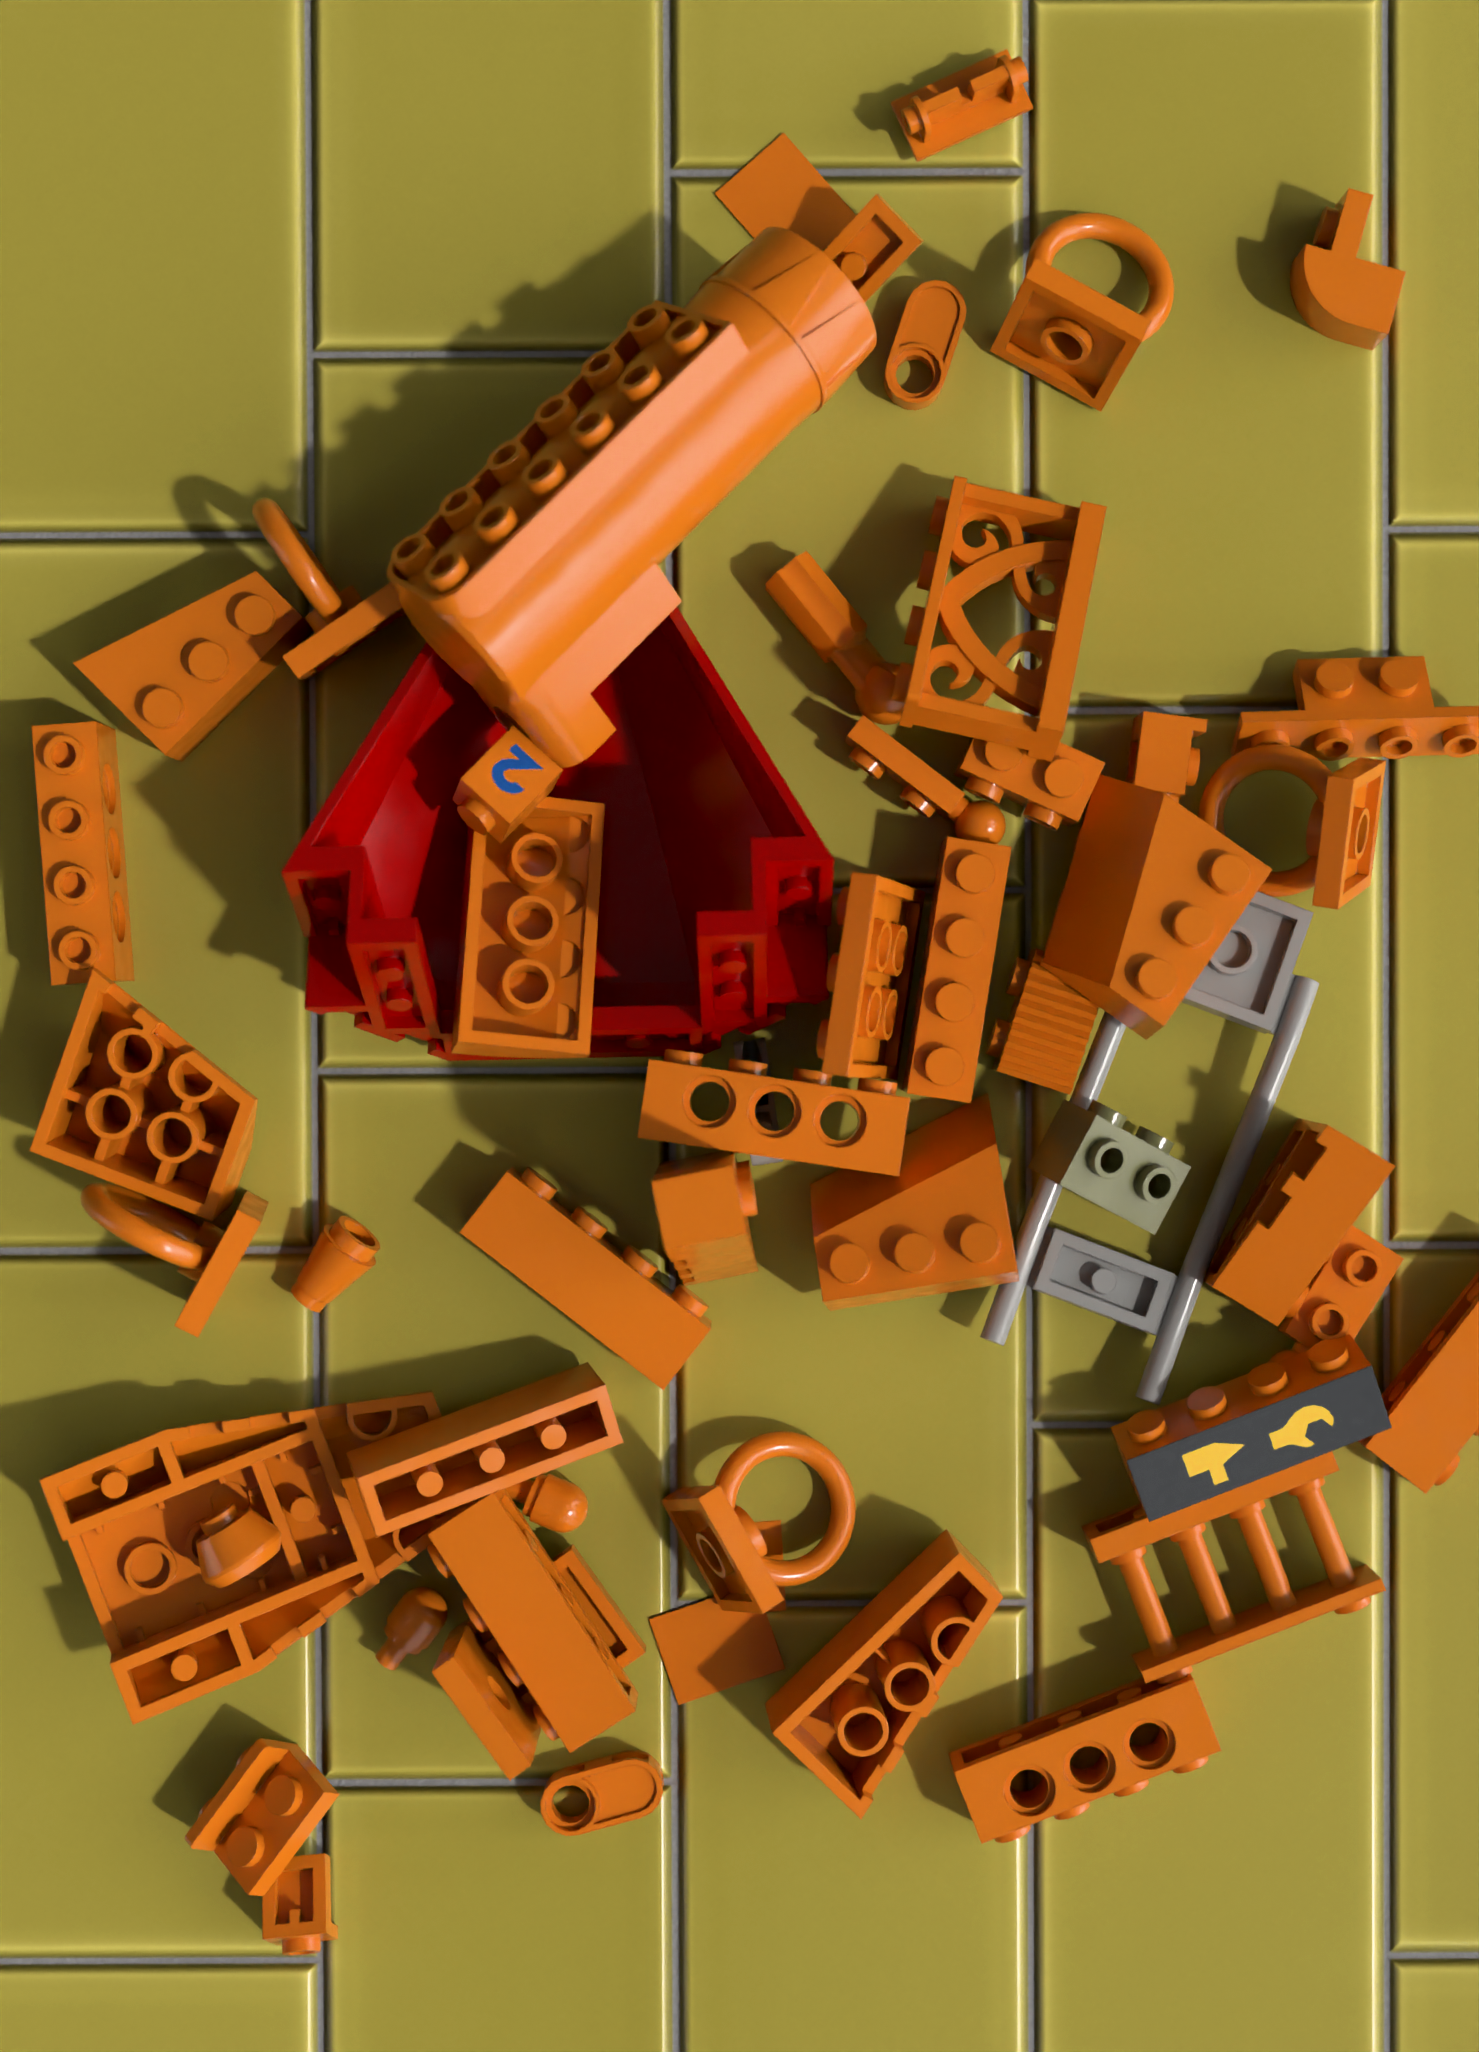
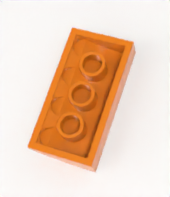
M546 797L501 844L489 833L481 835L468 826L451 1053L514 1058H587L590 1055L605 804Z

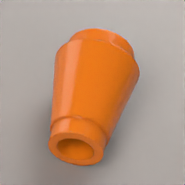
M341 1216L335 1224H326L297 1277V1281L291 1287L293 1296L306 1308L314 1312H321L327 1304L376 1264L374 1255L380 1249L379 1241L365 1226L350 1217Z

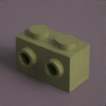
M1064 1099L1028 1168L1155 1235L1191 1166L1169 1155L1174 1143L1153 1131L1139 1126L1136 1134L1132 1135L1123 1130L1122 1127L1127 1117L1095 1100H1092L1089 1108L1085 1110Z

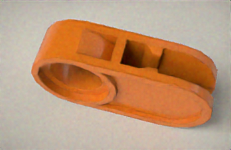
M931 280L924 282L913 290L907 300L886 363L883 381L888 397L894 404L903 409L919 410L928 407L937 399L943 388L965 322L967 309L963 295L955 286L946 281ZM917 360L926 364L931 370L933 377L930 387L920 393H909L902 389L897 382L896 371L904 362Z
M640 1750L623 1751L562 1768L554 1772L546 1781L540 1801L541 1815L548 1827L554 1832L565 1836L581 1835L640 1819L652 1813L660 1803L664 1786L663 1770L653 1756ZM573 1785L581 1788L587 1794L589 1807L583 1814L569 1817L561 1814L556 1809L553 1797L560 1788Z

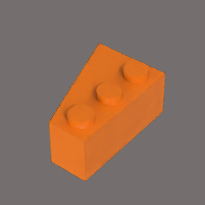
M1298 1118L1213 1257L1204 1282L1278 1327L1285 1316L1292 1318L1299 1311L1309 1293L1308 1285L1323 1264L1332 1257L1345 1234L1395 1168V1165L1327 1124Z

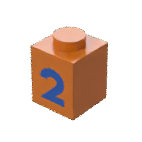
M513 725L460 779L452 800L458 805L457 811L460 817L470 828L481 835L489 833L501 844L549 795L563 769Z

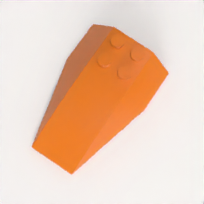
M432 1391L167 1428L39 1479L62 1541L68 1540L111 1652L110 1666L133 1725L259 1672L277 1659V1655L293 1643L311 1634L327 1622V1618L357 1596L361 1597L380 1583V1579L403 1562L410 1561L432 1543L427 1534L434 1522L455 1508L377 1537L365 1511L346 1452L442 1417ZM234 1503L238 1512L251 1507L281 1531L280 1550L263 1565L228 1586L218 1588L205 1583L202 1579L196 1548V1541L205 1534L200 1523Z

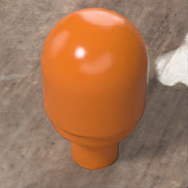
M550 1473L548 1476L544 1474L538 1475L534 1481L528 1479L505 1488L512 1500L524 1504L522 1515L529 1517V1521L555 1532L566 1533L577 1529L584 1522L588 1513V1501L583 1490L576 1484Z
M429 1587L413 1588L403 1595L389 1614L387 1624L384 1626V1632L388 1638L375 1655L377 1661L385 1668L394 1671L408 1653L420 1654L423 1649L429 1647L443 1628L447 1620L448 1609L445 1599L438 1591Z

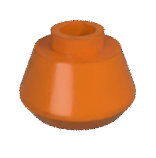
M234 1503L200 1523L205 1534L196 1541L203 1581L215 1587L223 1588L248 1575L271 1559L280 1550L282 1533L275 1525L251 1507L238 1512Z

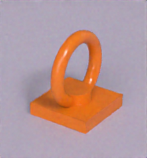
M1078 213L1058 219L1047 226L1033 242L1026 260L1025 278L990 351L1101 412L1140 343L1150 338L1161 328L1171 311L1174 299V279L1165 255L1155 241L1143 230L1116 216L1103 213ZM1081 239L1102 240L1125 250L1139 263L1148 282V299L1142 311L1138 314L1052 267L1051 265L1057 252L1065 245Z
M260 498L253 504L252 515L259 529L293 580L315 608L305 617L315 634L282 656L298 679H311L405 614L399 600V591L392 582L364 601L353 585L339 591L321 562L283 510L269 498Z
M1275 744L1251 747L1227 759L1213 773L1203 791L1198 817L1227 837L1224 827L1225 805L1232 790L1243 779L1254 773L1266 770L1284 771L1300 778L1313 790L1318 798L1311 809L1306 833V851L1311 857L1293 869L1270 872L1258 891L1272 897H1285L1314 887L1312 906L1339 909L1371 885L1386 760L1360 757L1332 773L1320 760L1294 747Z
M91 1183L82 1190L80 1196L81 1205L86 1213L102 1227L133 1246L167 1262L178 1265V1273L196 1282L174 1326L197 1338L260 1226L269 1203L246 1190L227 1227L223 1230L206 1220L200 1226L181 1213L150 1197L111 1183Z
M775 1431L753 1437L739 1446L727 1458L717 1474L714 1485L681 1487L661 1500L723 1611L758 1614L766 1613L785 1600L777 1586L787 1587L804 1584L829 1570L845 1551L853 1532L856 1516L853 1486L840 1460L819 1441L791 1431ZM775 1457H791L811 1466L823 1480L830 1499V1519L823 1538L812 1551L792 1560H775L765 1557L767 1548L762 1534L748 1513L736 1505L740 1485L749 1471L759 1463Z

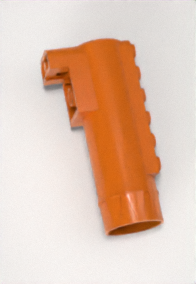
M781 227L765 228L749 244L701 284L698 292L683 308L655 300L652 304L634 313L628 321L627 329L606 349L598 351L589 357L583 364L581 373L559 395L544 401L537 408L534 419L513 440L498 446L488 457L487 465L464 487L458 488L446 496L440 504L439 512L416 534L404 538L395 546L387 568V577L399 591V600L404 612L436 653L475 689L479 697L506 731L514 725L560 768L572 767L583 762L616 731V728L590 693L682 602L658 565L795 428L812 413L818 412L874 350L877 342L876 328L871 314L856 288L827 255L805 238Z

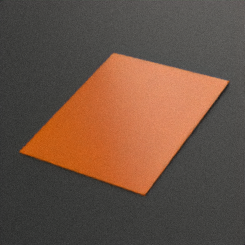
M784 132L715 192V195L753 238L765 228L781 227L800 235L821 251L856 216Z
M712 1597L649 1619L678 1705L785 1669L766 1613L723 1611L716 1598Z

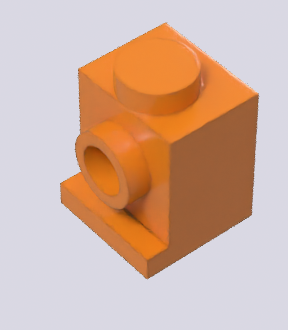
M1143 711L1134 717L1125 782L1165 793L1179 803V797L1185 795L1186 785L1194 786L1200 766V748L1191 747L1192 738L1195 739L1206 733L1208 719Z

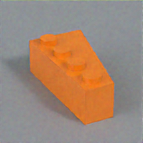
M722 1150L660 1163L651 1184L664 1249L670 1261L673 1262L675 1270H678L679 1277L683 1280L684 1286L758 1272L748 1216L758 1214L756 1192L749 1160L737 1162L735 1152Z
M945 1529L765 1703L772 1734L860 1819L863 1818L873 1802L872 1794L885 1773L889 1772L891 1774L905 1752L903 1745L922 1716L926 1718L939 1699L937 1692L953 1667L960 1666L1003 1599V1595L990 1572Z

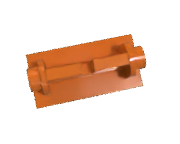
M1007 49L891 102L892 109L916 162L1033 109V105L1023 83L1029 80L1026 66L1020 56L1011 59Z

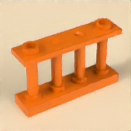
M1332 1451L1150 1522L1140 1503L1081 1526L1089 1548L1098 1563L1110 1560L1112 1565H1119L1150 1648L1131 1655L1145 1683L1157 1680L1160 1684L1178 1681L1193 1671L1192 1665L1331 1611H1334L1336 1614L1356 1612L1371 1603L1370 1596L1386 1590L1382 1578L1366 1564L1352 1569L1321 1490V1486L1325 1484L1324 1476L1340 1471ZM1286 1491L1291 1496H1297L1328 1579L1294 1592L1261 1511L1266 1506L1265 1499ZM1226 1514L1231 1519L1238 1520L1269 1600L1266 1603L1233 1615L1202 1535L1206 1530V1522ZM1167 1537L1170 1538L1171 1542H1178L1209 1621V1625L1176 1638L1172 1634L1142 1557L1147 1552L1145 1546Z

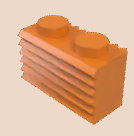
M1037 948L1030 949L1027 960L1017 957L1013 964L1005 993L1015 996L1008 1020L996 1019L990 1033L985 1054L995 1057L992 1070L1070 1095L1099 1006L1042 967L1040 963L1044 953L1043 950Z

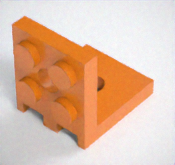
M572 1544L551 1560L622 1669L646 1653L645 1643L576 1547ZM468 1618L449 1632L433 1667L432 1674L510 1781L532 1765L541 1732V1727L533 1711V1707L538 1704L525 1684L517 1687L506 1675L498 1658V1653L503 1650L488 1629L484 1633L480 1632L471 1619Z

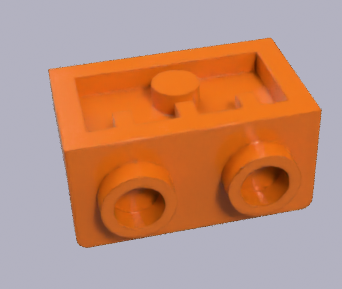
M260 1738L241 1754L234 1771L217 1794L201 1808L197 1821L185 1835L184 1839L192 1849L214 1851L247 1895L264 1896L340 1794L298 1744Z

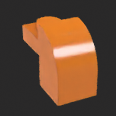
M1348 188L1334 208L1328 206L1324 208L1316 228L1313 245L1305 244L1293 260L1290 269V289L1298 312L1315 331L1327 338L1372 351L1389 334L1406 271L1356 258L1374 195Z

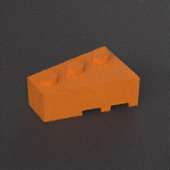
M254 571L81 658L73 664L164 755L183 762L284 660L282 656L297 647L313 629L305 617L268 580L257 571Z

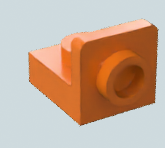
M326 1853L293 1856L267 1893L262 1896V1939L274 1945H282V1955L292 1956L321 1952V1941L338 1939V1926L331 1923L330 1856Z

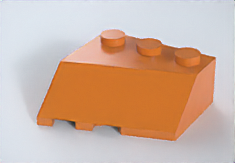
M1100 774L1091 793L1082 827L1078 832L1073 849L1074 855L1064 889L1060 894L1040 965L1147 1040L1165 1026L1266 880L1272 868L1165 793Z
M95 968L92 969L29 1151L212 1221L227 1210L234 1199L252 1149L258 1098Z
M988 1093L905 1135L899 1176L841 1168L810 1184L813 1239L822 1300L829 1311L1019 1282Z

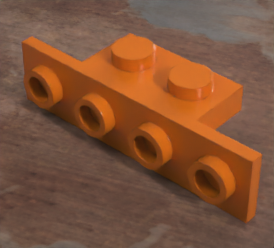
M1424 656L1297 659L1292 676L1298 710L1241 712L1231 748L1233 756L1255 746L1269 744L1285 745L1303 750L1315 758L1326 761H1336L1352 757H1385L1388 759L1430 755H1448L1455 758L1467 757L1472 754H1479V706L1434 707Z

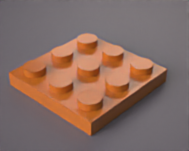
M851 872L849 887L844 886L842 888L837 903V923L839 926H843L840 952L833 953L827 969L826 984L828 991L833 993L830 1019L822 1021L817 1036V1056L823 1059L821 1073L844 1077L897 1080L925 898L924 891L879 875Z

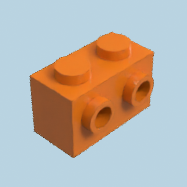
M970 738L954 773L955 776L967 781L964 789L975 796L995 804H999L1001 798L1004 797L1024 806L1025 810L1022 815L1025 818L1056 831L1060 824L1069 827L1079 822L1105 765V762L1061 742L1052 762L1026 756L1027 750Z

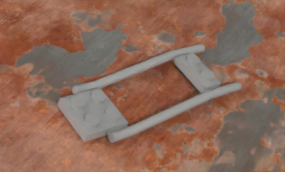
M1257 891L1181 1001L1261 1033L1272 1034L1274 1037L1179 1275H1174V1273L1062 1230L1049 1227L1048 1223L1063 1186L1040 1174L1014 1242L1019 1282L999 1284L983 1327L981 1338L1004 1346L1024 1289L1027 1286L1040 1293L1157 1336L1135 1397L1160 1405L1202 1283L1299 1044L1319 987V983L1313 979L1292 974L1314 912ZM1106 1011L1103 1014L1069 1101L1085 1110L1089 1108L1092 1100L1097 1101L1126 1028V1025Z

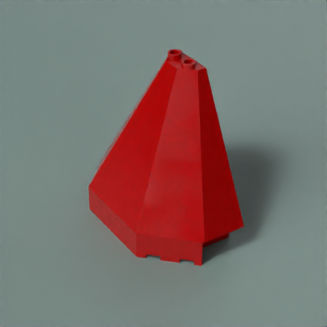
M676 607L590 693L616 728V731L586 760L572 767L562 768L563 771L547 796L605 804L590 1055L587 1058L664 1056L665 1049L706 1055L721 1048V1036L738 1028V1031L749 1035L786 1018V1006L791 1003L809 1002L815 1005L829 998L826 984L828 969L827 927L831 925L834 859L678 607ZM428 642L421 649L281 871L303 936L309 938L304 1009L319 1015L330 1012L353 1014L355 1028L394 1042L404 1039L405 1034L428 1042L427 1054L447 1061L564 1059L494 1057L451 1053L468 825L460 817L457 811L458 805L452 799L460 779L507 731L479 697L475 689L457 674Z

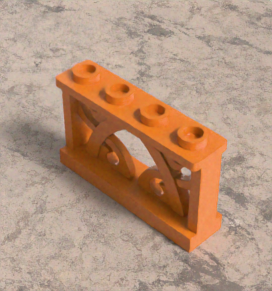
M955 475L949 498L937 495L928 534L937 535L940 538L937 552L924 551L916 588L928 591L925 607L912 606L904 644L916 646L912 664L900 661L892 701L904 703L899 725L912 728L914 724L1027 750L1026 756L1052 762L1065 729L1107 506L1081 501L1079 508L966 483L967 478ZM973 520L997 525L1006 534L1009 548L999 551L997 539L992 533L983 528L981 536L984 540V545L978 548L970 547L962 538V529ZM1022 531L1060 540L1024 544ZM951 557L964 570L945 585ZM1034 571V585L1041 579L1051 581L1055 587L1054 592L1049 595L1036 594L1028 583L1026 572ZM1011 577L1013 590L1024 608L1037 618L1052 623L1051 631L1033 630L1014 636L1002 646L995 657L973 631L961 606L986 587ZM938 620L949 644L931 649ZM1022 651L1033 653L1040 662L1039 668L1035 670L1023 667L1020 659L1016 664L1014 672L1006 666L1016 654ZM946 666L956 673V679L949 684L948 689H958L965 686L971 680L972 675L982 685L974 695L960 701L939 696L931 685L930 676L937 668ZM992 693H995L1006 702L1034 717L985 705Z

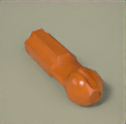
M808 551L794 557L767 581L765 590L825 663L835 662L855 687V701L861 714L876 724H897L900 722L904 704L892 701L899 664L886 662L865 636L867 624Z

